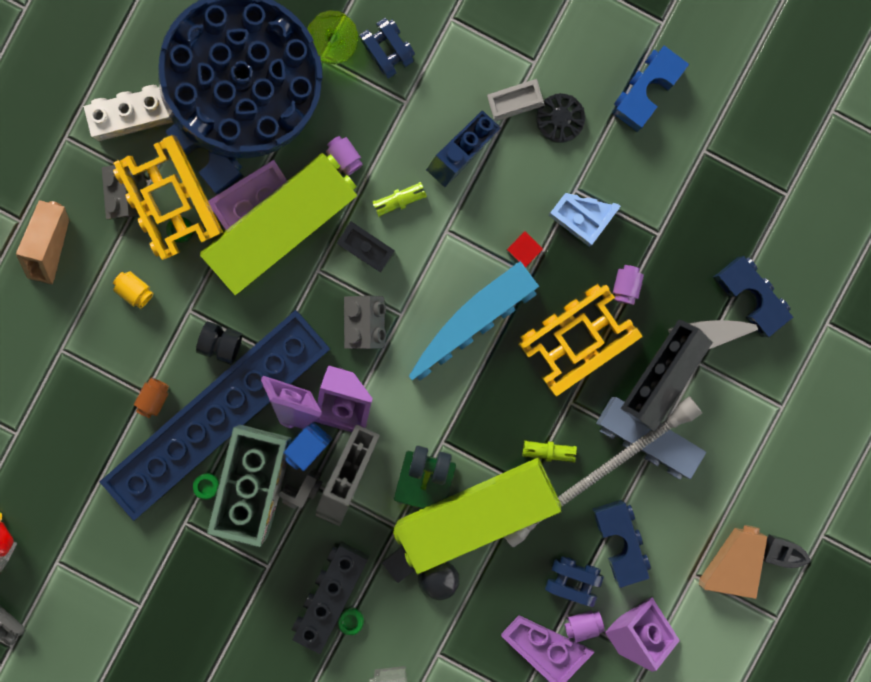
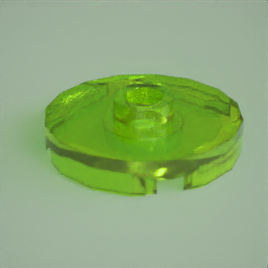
M329 10L318 14L307 28L314 40L313 43L318 56H320V60L323 63L334 65L343 63L353 56L358 47L359 36L356 25L340 11ZM331 35L338 37L337 41L333 43L329 42L328 38Z

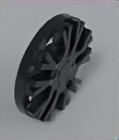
M559 93L546 98L544 104H547L552 109V113L543 112L544 106L539 107L536 121L541 134L548 140L556 143H565L576 138L585 124V112L582 104L577 98L568 94ZM561 98L569 100L566 107L561 105ZM554 99L556 100L558 105V108L556 109L552 102V100ZM574 103L577 107L570 112L568 108ZM580 112L581 119H574L572 114ZM550 117V121L541 122V118ZM570 122L579 125V128L577 129L573 127L572 125H570ZM548 124H552L554 127L550 134L544 130V127ZM567 127L573 135L565 138L563 130ZM556 129H561L559 138L555 137Z

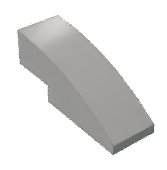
M718 320L689 323L700 328L713 342L709 349L758 330L757 325L740 321Z

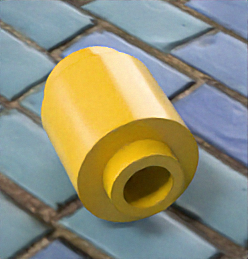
M131 271L126 274L121 272L113 281V285H115L113 291L131 306H137L139 309H142L154 294L150 290V286Z

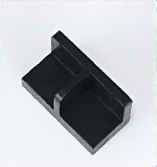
M352 221L337 241L339 246L380 273L396 253L394 249Z

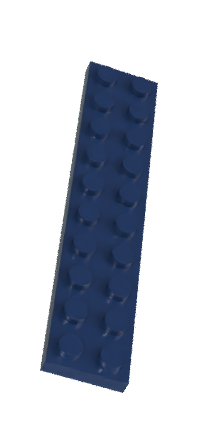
M295 310L99 482L133 521L136 520L232 436L234 427L238 425L244 426L270 403L261 381L263 376L292 384L331 348L304 317Z

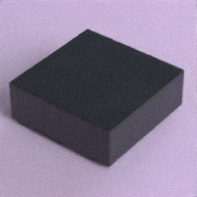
M403 545L382 561V564L397 583L415 570L406 561V551Z

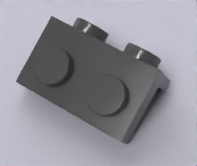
M115 165L102 167L106 219L115 220L127 217H140L137 209H133L127 201L126 194H128L124 183L120 184L115 177L113 171L116 169ZM127 167L143 200H145L140 191L145 188L144 172L132 175L129 167Z
M383 296L344 297V349L385 347L386 306Z
M312 469L306 476L300 490L286 485L278 495L283 498L282 503L293 509H296L297 506L303 508L309 498L314 499L323 483L319 480L322 473Z

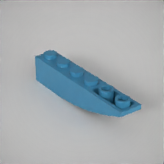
M521 261L480 290L451 317L423 352L409 375L411 380L416 377L419 381L432 372L429 367L438 362L441 366L453 357L450 353L458 346L461 350L474 341L471 336L480 331L483 335L495 326L492 322L500 315L503 319L516 310L513 305L522 300L525 304L537 295L534 290L539 286Z

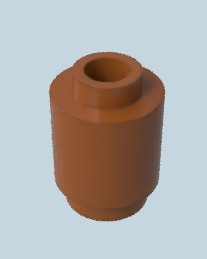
M151 377L148 382L144 383L134 403L137 407L136 412L147 418H151L152 415L158 416L169 395L167 391L170 386Z

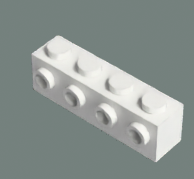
M157 85L145 86L141 92L133 94L130 91L121 92L116 95L117 98L110 100L106 98L94 99L90 105L84 106L91 137L97 141L173 123L163 104L160 89Z

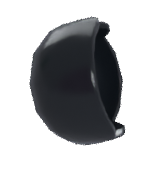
M442 563L419 573V588L424 595L434 600L448 599L455 594L460 585L459 573L451 563Z

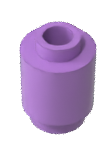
M338 136L327 144L329 149L326 151V154L328 156L331 154L341 166L338 168L340 173L343 172L345 176H349L363 166L360 161L361 156L347 137L341 139Z
M625 265L624 269H618L613 294H615L614 301L631 305L635 304V299L639 298L644 274L639 273L640 268Z
M591 610L568 617L569 623L564 624L568 638H573L575 643L600 636L599 633L605 632L599 611L593 613Z

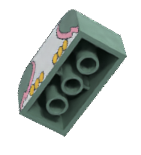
M243 425L233 428L207 534L261 547L268 537L279 499L278 495L281 491L288 463L285 460L287 455L283 452L292 443V437Z

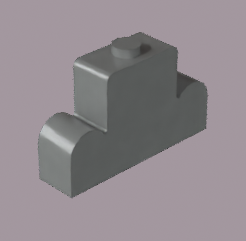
M359 425L355 426L316 510L317 517L337 526L341 525L379 439V434Z

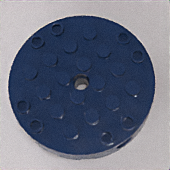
M199 0L185 9L175 19L167 31L161 46L158 81L160 95L166 111L174 124L188 139L217 155L231 158H254L273 153L289 144L300 134L311 118L319 101L322 65L320 56H318L313 43L314 40L307 28L291 11L273 0ZM234 72H243L248 78L237 79Z

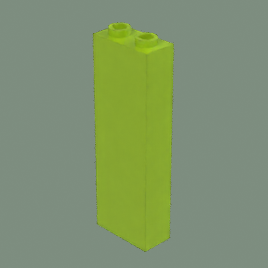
M320 153L200 251V256L234 295L238 294L357 197V194L353 191L357 186L348 175L344 178L337 171L341 166L331 154L326 157L324 153Z
M538 457L397 520L393 533L399 545L402 544L406 551L405 558L411 568L414 567L416 573L419 574L560 513L561 502Z

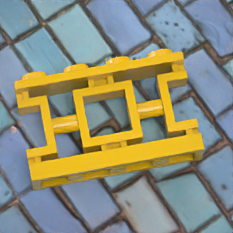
M174 135L153 144L159 155L158 158L138 167L133 156H127L122 160L114 162L116 169L113 170L120 184L124 183L128 191L126 198L129 205L133 209L136 208L140 215L138 222L144 233L148 232L153 241L150 242L153 253L156 257L160 256L162 260L180 253L174 240L196 231L201 242L223 233L177 136ZM165 149H167L183 181L182 183L177 174H173L165 179L162 178L157 165L170 160ZM127 167H129L132 175H138L147 170L153 184L140 190L145 200H143ZM173 183L183 206L162 216L150 192ZM189 198H191L207 230L206 232L201 223H197L189 228L186 227L180 214L193 208ZM152 215L157 224L171 219L177 233L165 238L169 249Z
M596 284L585 292L587 295L585 299L580 302L577 299L573 300L563 307L566 312L559 317L553 314L542 322L543 328L537 332L533 328L521 336L523 342L519 346L523 349L526 356L530 357L539 351L552 369V372L542 379L554 396H558L643 337L639 330L633 326L630 319H627L618 326L605 304L615 297L611 294L607 285L600 287ZM602 295L603 299L595 304L602 314L601 317L592 323L585 313L574 318V313ZM582 321L595 342L575 356L561 335ZM609 324L615 334H619L623 330L627 331L599 352L596 350L605 343L598 334V331ZM557 325L561 327L553 333V336L560 344L549 353L541 343L531 348L530 344ZM564 354H567L573 364L581 359L584 360L583 363L557 381L553 380L562 373L554 361Z

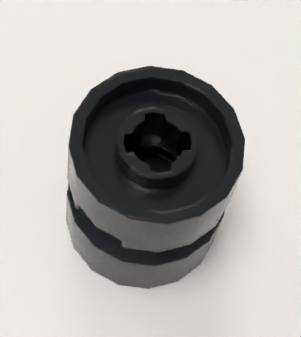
M207 321L199 335L196 353L207 357L216 355L218 361L232 365L239 352L243 333L229 328L223 331L221 325Z

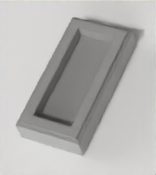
M537 79L487 95L494 121L545 106Z

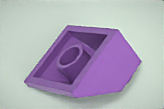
M328 366L320 387L317 402L322 413L314 422L353 432L356 425L366 428L373 398L353 372Z
M266 376L262 377V384L280 424L287 428H294L295 426L304 429L320 417L322 412L310 391Z
M652 597L618 617L605 632L619 655L652 672L660 667L680 641Z

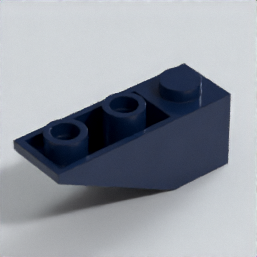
M482 110L434 157L426 171L442 186L446 187L483 149L501 127Z

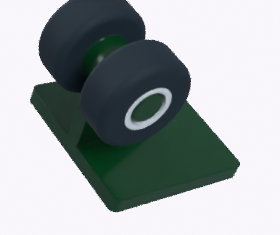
M416 446L414 452L406 451L394 501L426 508L448 498L456 468V463L451 462V454L439 452L438 457L435 458L428 456V448Z

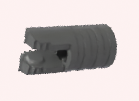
M0 605V639L7 645H13L16 642L17 636L25 632V628Z

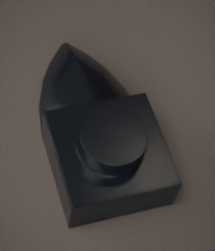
M768 535L764 562L785 568H797L810 563L811 559L802 547L788 539Z

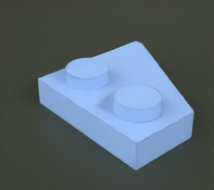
M565 193L548 216L590 247L621 206L616 203L607 204L597 202V199H583L578 195Z

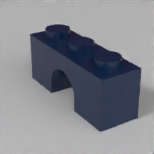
M175 124L165 131L168 136H177L187 156L194 150L202 148L188 139ZM208 151V164L199 172L216 194L225 191L244 177L239 171L243 167L236 158L217 155Z
M738 257L713 278L729 297H735L743 290L753 293L756 298V306L746 316V319L751 324L757 325L758 330L756 331L761 337H770L793 318L789 312L791 308L782 298L778 299L773 293V285L766 278L762 279L756 272L758 267L750 258Z
M619 500L592 509L599 532L603 538L612 535L623 537V550L618 555L608 558L615 582L619 588L650 579L647 570H651V565L647 555H642L640 545H643L639 530L634 531L632 521L635 520L631 505L626 506L624 501Z

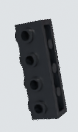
M679 319L624 402L621 410L636 422L655 432L713 342L700 328Z
M341 542L339 548L333 546L327 558V561L331 563L327 571L321 570L315 582L319 587L315 595L309 594L303 606L307 609L304 617L298 616L291 629L296 632L292 639L293 641L321 654L368 561L369 555L344 542Z

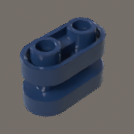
M383 18L376 23L379 32L372 35L367 29L359 35V38L383 75L389 79L397 74L393 67L400 62L405 68L414 62L412 56L415 55V52L407 41L403 43L398 36L401 32L392 19L388 21L386 18ZM384 40L393 51V54L388 57L379 45Z
M561 556L560 560L555 559L552 570L558 573L556 580L548 579L545 590L568 600L594 607L598 596L592 593L591 590L593 586L601 587L604 576L600 574L601 569L586 564L585 568L575 565V560L565 556ZM568 577L583 582L582 587L578 588L567 584Z

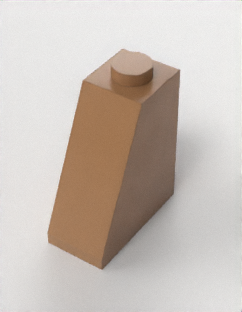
M38 201L16 252L26 277L48 284H53L69 223L65 207L57 202Z
M744 525L743 529L734 528L700 577L699 585L704 590L756 599L767 536L759 532L760 528Z

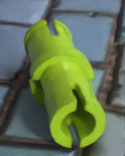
M418 182V184L401 191L399 189L394 190V194L372 201L375 208L386 205L376 210L378 216L380 217L398 208L402 210L406 208L405 205L427 198L425 191L414 194V192L423 189L422 183Z
M524 440L523 457H539L545 459L546 462L559 460L575 463L576 446L554 445L551 441H548L546 444Z

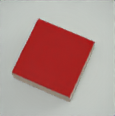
M526 231L507 249L518 262H522L525 268L543 250Z

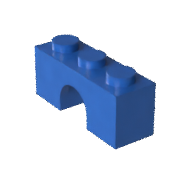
M663 46L659 52L655 49L645 61L649 66L643 73L638 70L629 82L633 86L628 94L622 92L614 103L617 108L613 114L636 132L644 126L658 107L648 99L646 94L647 86L659 84L669 91L689 65L666 46Z
M313 422L283 452L287 455L285 460L296 470L301 468L304 471L333 438Z

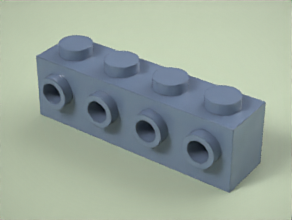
M611 397L596 424L602 427L600 430L602 434L611 439L617 436L624 441L622 445L625 448L630 447L635 441H638V439H641V437H644L646 433L652 430L636 422L621 410L624 401L617 397ZM668 430L665 434L662 433V436L651 442V444L648 443V446L640 450L646 454L645 460L656 466H659L660 463L669 468L667 473L679 480L682 477L691 479L706 454V451L671 430Z

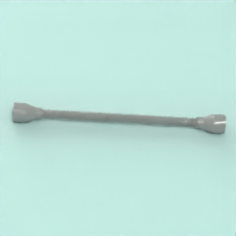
M690 396L677 405L673 413L667 417L666 421L660 423L655 432L649 431L644 437L635 441L633 445L621 451L622 453L608 460V463L606 462L605 465L603 464L589 474V476L583 478L578 484L572 486L570 490L568 489L567 492L565 491L559 495L558 498L561 506L574 499V496L576 497L585 489H588L593 483L599 481L601 477L606 476L610 471L612 472V469L614 470L615 467L617 468L618 465L620 466L626 462V459L628 460L637 454V451L640 452V450L648 446V443L654 442V440L662 436V433L665 434V432H668L673 427L676 428L680 424L693 421L702 414L700 408ZM539 522L505 536V539L512 547H515L525 540L529 532Z

